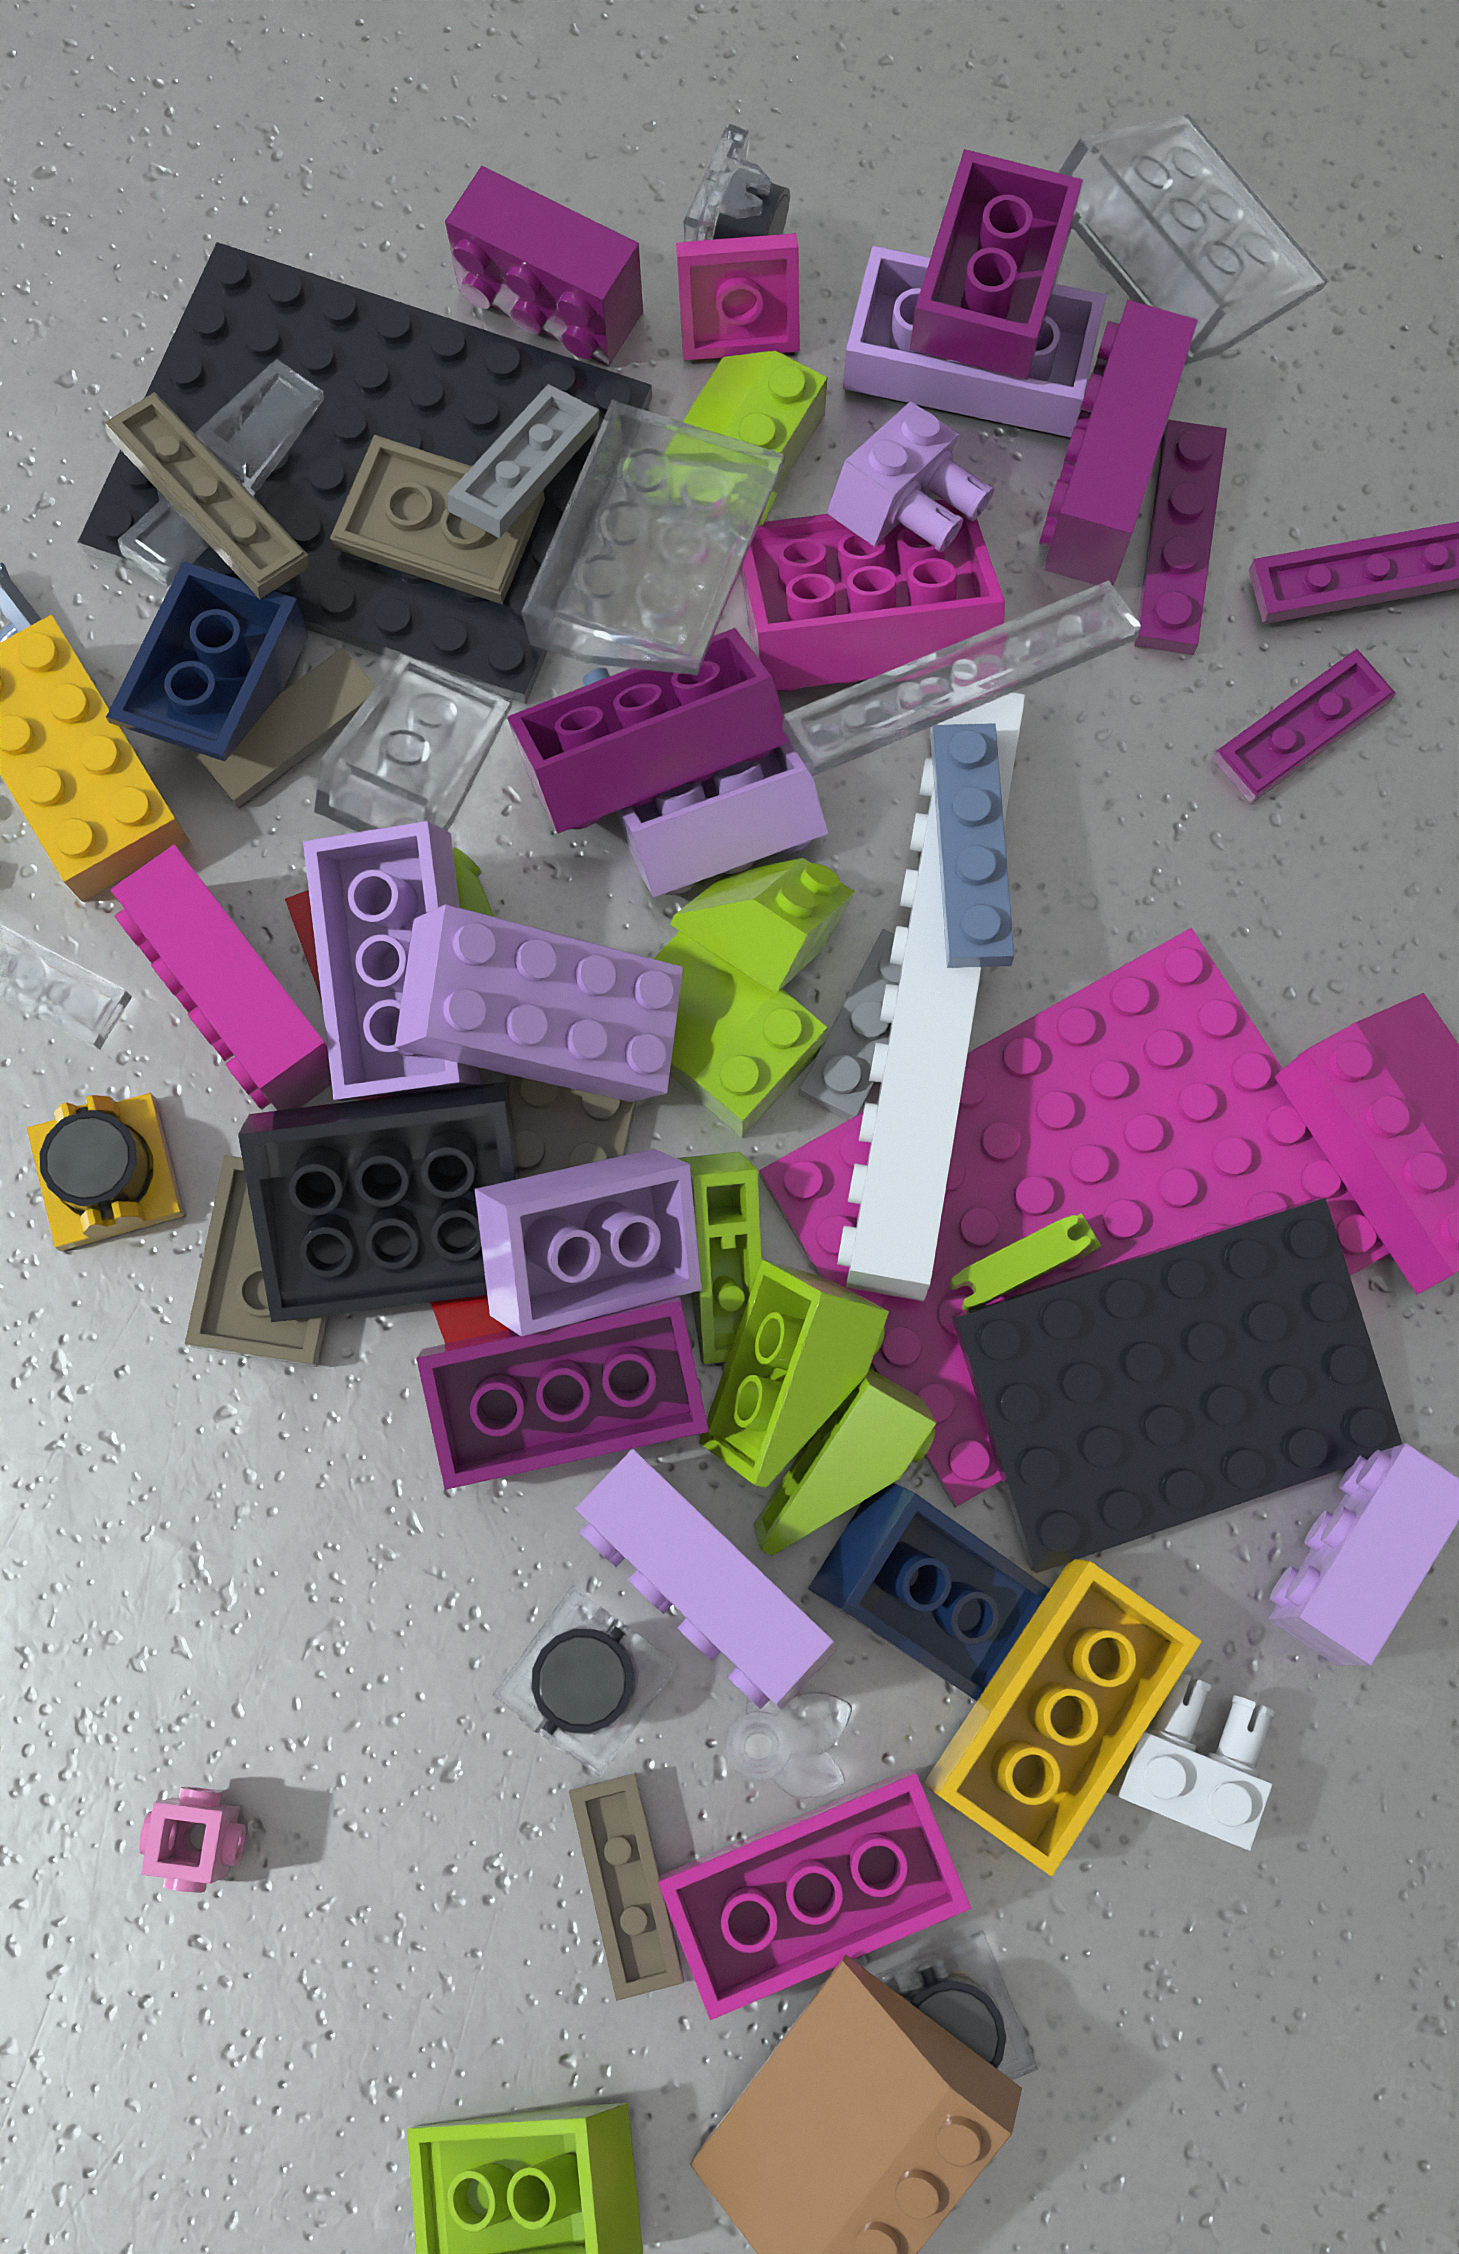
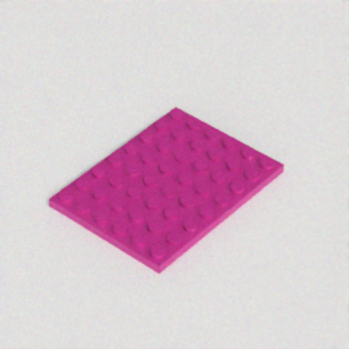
M1192 927L967 1053L931 1283L924 1301L847 1288L849 1267L837 1265L844 1225L850 1227L857 1226L860 1204L848 1202L854 1164L867 1165L871 1143L859 1141L863 1112L759 1170L760 1178L817 1275L832 1280L889 1311L884 1325V1340L879 1351L873 1356L871 1367L875 1372L919 1396L927 1403L936 1421V1425L934 1426L935 1436L924 1457L954 1508L1002 1481L951 1316L966 1312L962 1309V1303L965 1298L973 1294V1290L969 1286H962L956 1290H952L949 1286L951 1279L964 1268L1060 1219L1071 1215L1077 1216L1080 1213L1084 1215L1102 1245L1101 1248L1081 1260L1074 1259L988 1303L991 1304L1314 1198H1326L1350 1276L1389 1254L1378 1234L1276 1081L1274 1076L1283 1070L1282 1066Z

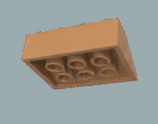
M845 1954L693 2157L690 2165L757 2254H918L1012 2135L1022 2087Z

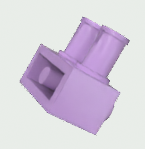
M910 401L845 460L826 513L874 547L901 523L933 545L937 551L943 552L958 534L963 524V518L953 514L928 495L933 492L966 515L967 519L975 521L977 516H980L987 507L995 488L990 484L987 485L953 461L954 455L952 451L959 434L939 421L934 415Z

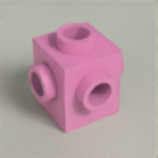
M181 1787L179 1798L172 1797L154 1802L152 1812H148L144 1819L140 1835L139 1850L140 1854L144 1855L141 1875L165 1878L164 1888L194 1893L205 1892L206 1884H211L227 1877L230 1866L237 1867L239 1865L245 1845L246 1826L245 1824L237 1823L240 1806L221 1804V1791L197 1787ZM197 1823L206 1826L202 1849L196 1848L190 1839L191 1830Z

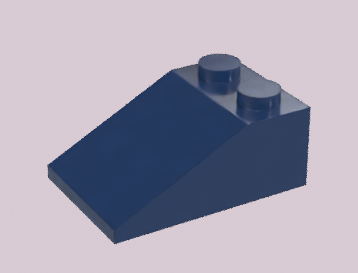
M182 561L106 716L108 722L225 762L283 690L305 645L308 633L297 598L272 591L259 599L242 580Z
M896 1483L888 1485L862 1501L807 1588L975 1701H978L1050 1591V1588L918 1494Z

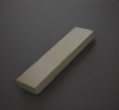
M155 392L105 422L108 437L259 599L309 568L308 554Z

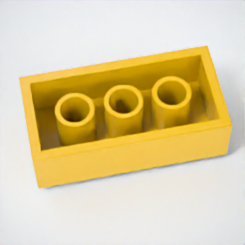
M51 614L0 642V776L63 882L84 902L128 877L172 845L178 848L190 840L122 727L108 722L106 718L110 709L70 641Z
M1074 1559L1068 1562L923 1785L1052 1877L1200 1646L1202 1640L1091 1561Z

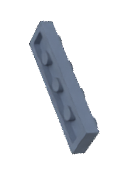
M996 723L933 725L931 752L947 968L1011 966L1014 959V943Z

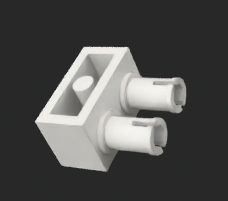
M1182 1673L1157 1711L1152 1727H1147L1106 1793L1250 1851L1273 1785L1259 1779L1261 1772L1255 1770L1271 1720L1272 1718L1274 1719L1276 1711L1263 1705L1261 1707L1257 1706L1256 1702L1234 1695L1233 1705L1216 1754L1209 1752L1207 1757L1195 1752L1196 1746L1190 1742L1207 1693L1210 1692L1212 1685L1199 1679L1193 1680L1191 1679L1192 1676Z

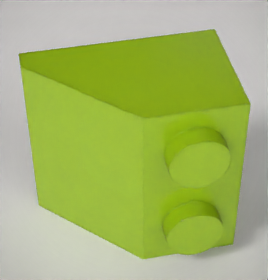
M775 350L725 356L721 359L665 448V455L694 470L750 477L767 492L775 491L777 493L825 416L828 377Z
M804 858L750 868L735 874H725L678 911L670 925L766 989L777 994L824 949L855 891L841 883L837 874L828 867L818 863H810Z

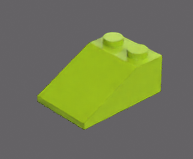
M679 931L654 958L655 960L683 967L669 1076L743 1138L816 1058L821 1046L826 1042L828 1027L783 989L774 994Z
M762 1259L707 1417L709 1432L701 1434L699 1444L752 1484L767 1488L866 1377L873 1356L879 1351L883 1343L884 1325L889 1311L832 1280Z
M628 2103L567 2106L407 2128L416 2254H643Z

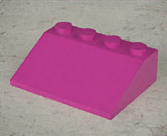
M943 499L935 500L953 514L963 518V524L958 534L943 552L937 551L933 545L901 523L875 547L828 514L766 521L763 525L747 527L745 524L735 525V536L753 652L772 675L776 691H794L803 687L835 683L850 684L860 680L897 675L913 676L921 672L952 668H974L979 665L1003 662L1005 600L977 518L975 521H970L966 515Z
M1421 993L1357 1021L1313 1045L1274 1076L1417 1295L1459 1272V1044L1426 995Z

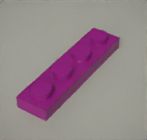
M1168 419L1163 435L1134 646L1194 655L1198 647L1227 428Z
M1459 522L1253 559L1249 568V574L1262 623L1267 624L1458 589Z

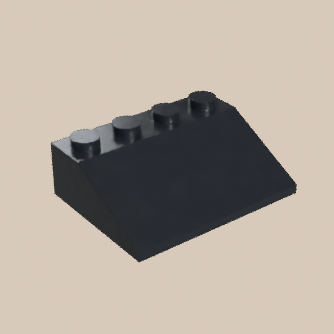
M507 1082L248 1115L238 1133L271 1323L487 1295L475 1189L520 1179Z

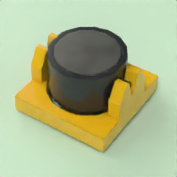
M151 1092L118 1102L110 1096H86V1104L76 1106L68 1102L62 1103L54 1111L55 1120L26 1127L54 1247L59 1251H65L185 1216L156 1097ZM142 1140L146 1143L148 1150H146ZM153 1171V1177L150 1182L147 1193L138 1203L135 1202V1200L143 1193L150 1172Z

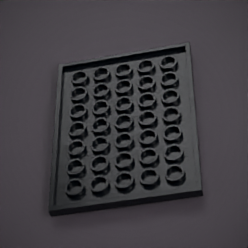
M216 242L144 397L146 398L155 392L308 554L309 568L274 590L297 598L307 630L527 704L652 399V385ZM548 384L599 409L597 430L543 489L544 504L503 604L333 549L330 537L374 435L473 466ZM120 450L77 541L83 553L172 583L182 561L241 580Z

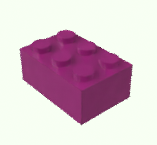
M964 149L915 307L910 350L1028 380L1073 226L1083 179Z
M481 165L445 220L459 292L477 307L483 309L491 307L511 317L519 327L529 333L538 334L541 332L561 342L569 352L579 358H593L610 366L643 313L639 243Z

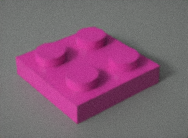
M796 233L676 243L684 360L722 358L725 356L774 350L779 353L800 351L799 247Z

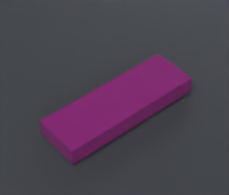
M1355 649L1219 748L1213 760L1252 804L1390 703L1396 692L1362 653Z

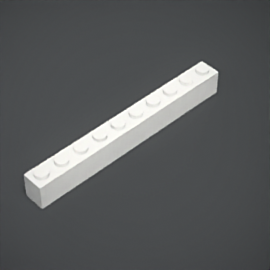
M952 682L947 705L935 704L929 741H931L933 725L996 723L1003 820L1005 824L1025 694ZM931 758L925 759L919 795L931 797L928 815L916 813L909 849L921 852L918 871L906 869L900 906L911 908L908 928L896 926L890 963L902 965L898 985L886 983L879 1020L892 1023L888 1044L876 1042L869 1081L881 1083L878 1104L865 1102L859 1134V1141L871 1143L867 1165L854 1164L848 1202L860 1204L857 1226L850 1227L844 1225L837 1265L849 1267L847 1288L924 1301L931 1283L981 967L947 968Z

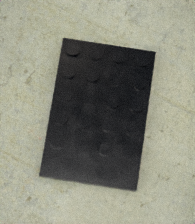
M1326 1198L1310 1199L951 1316L1028 1565L1035 1573L1353 1466L1360 1455L1368 1460L1377 1450L1383 1451L1403 1444Z

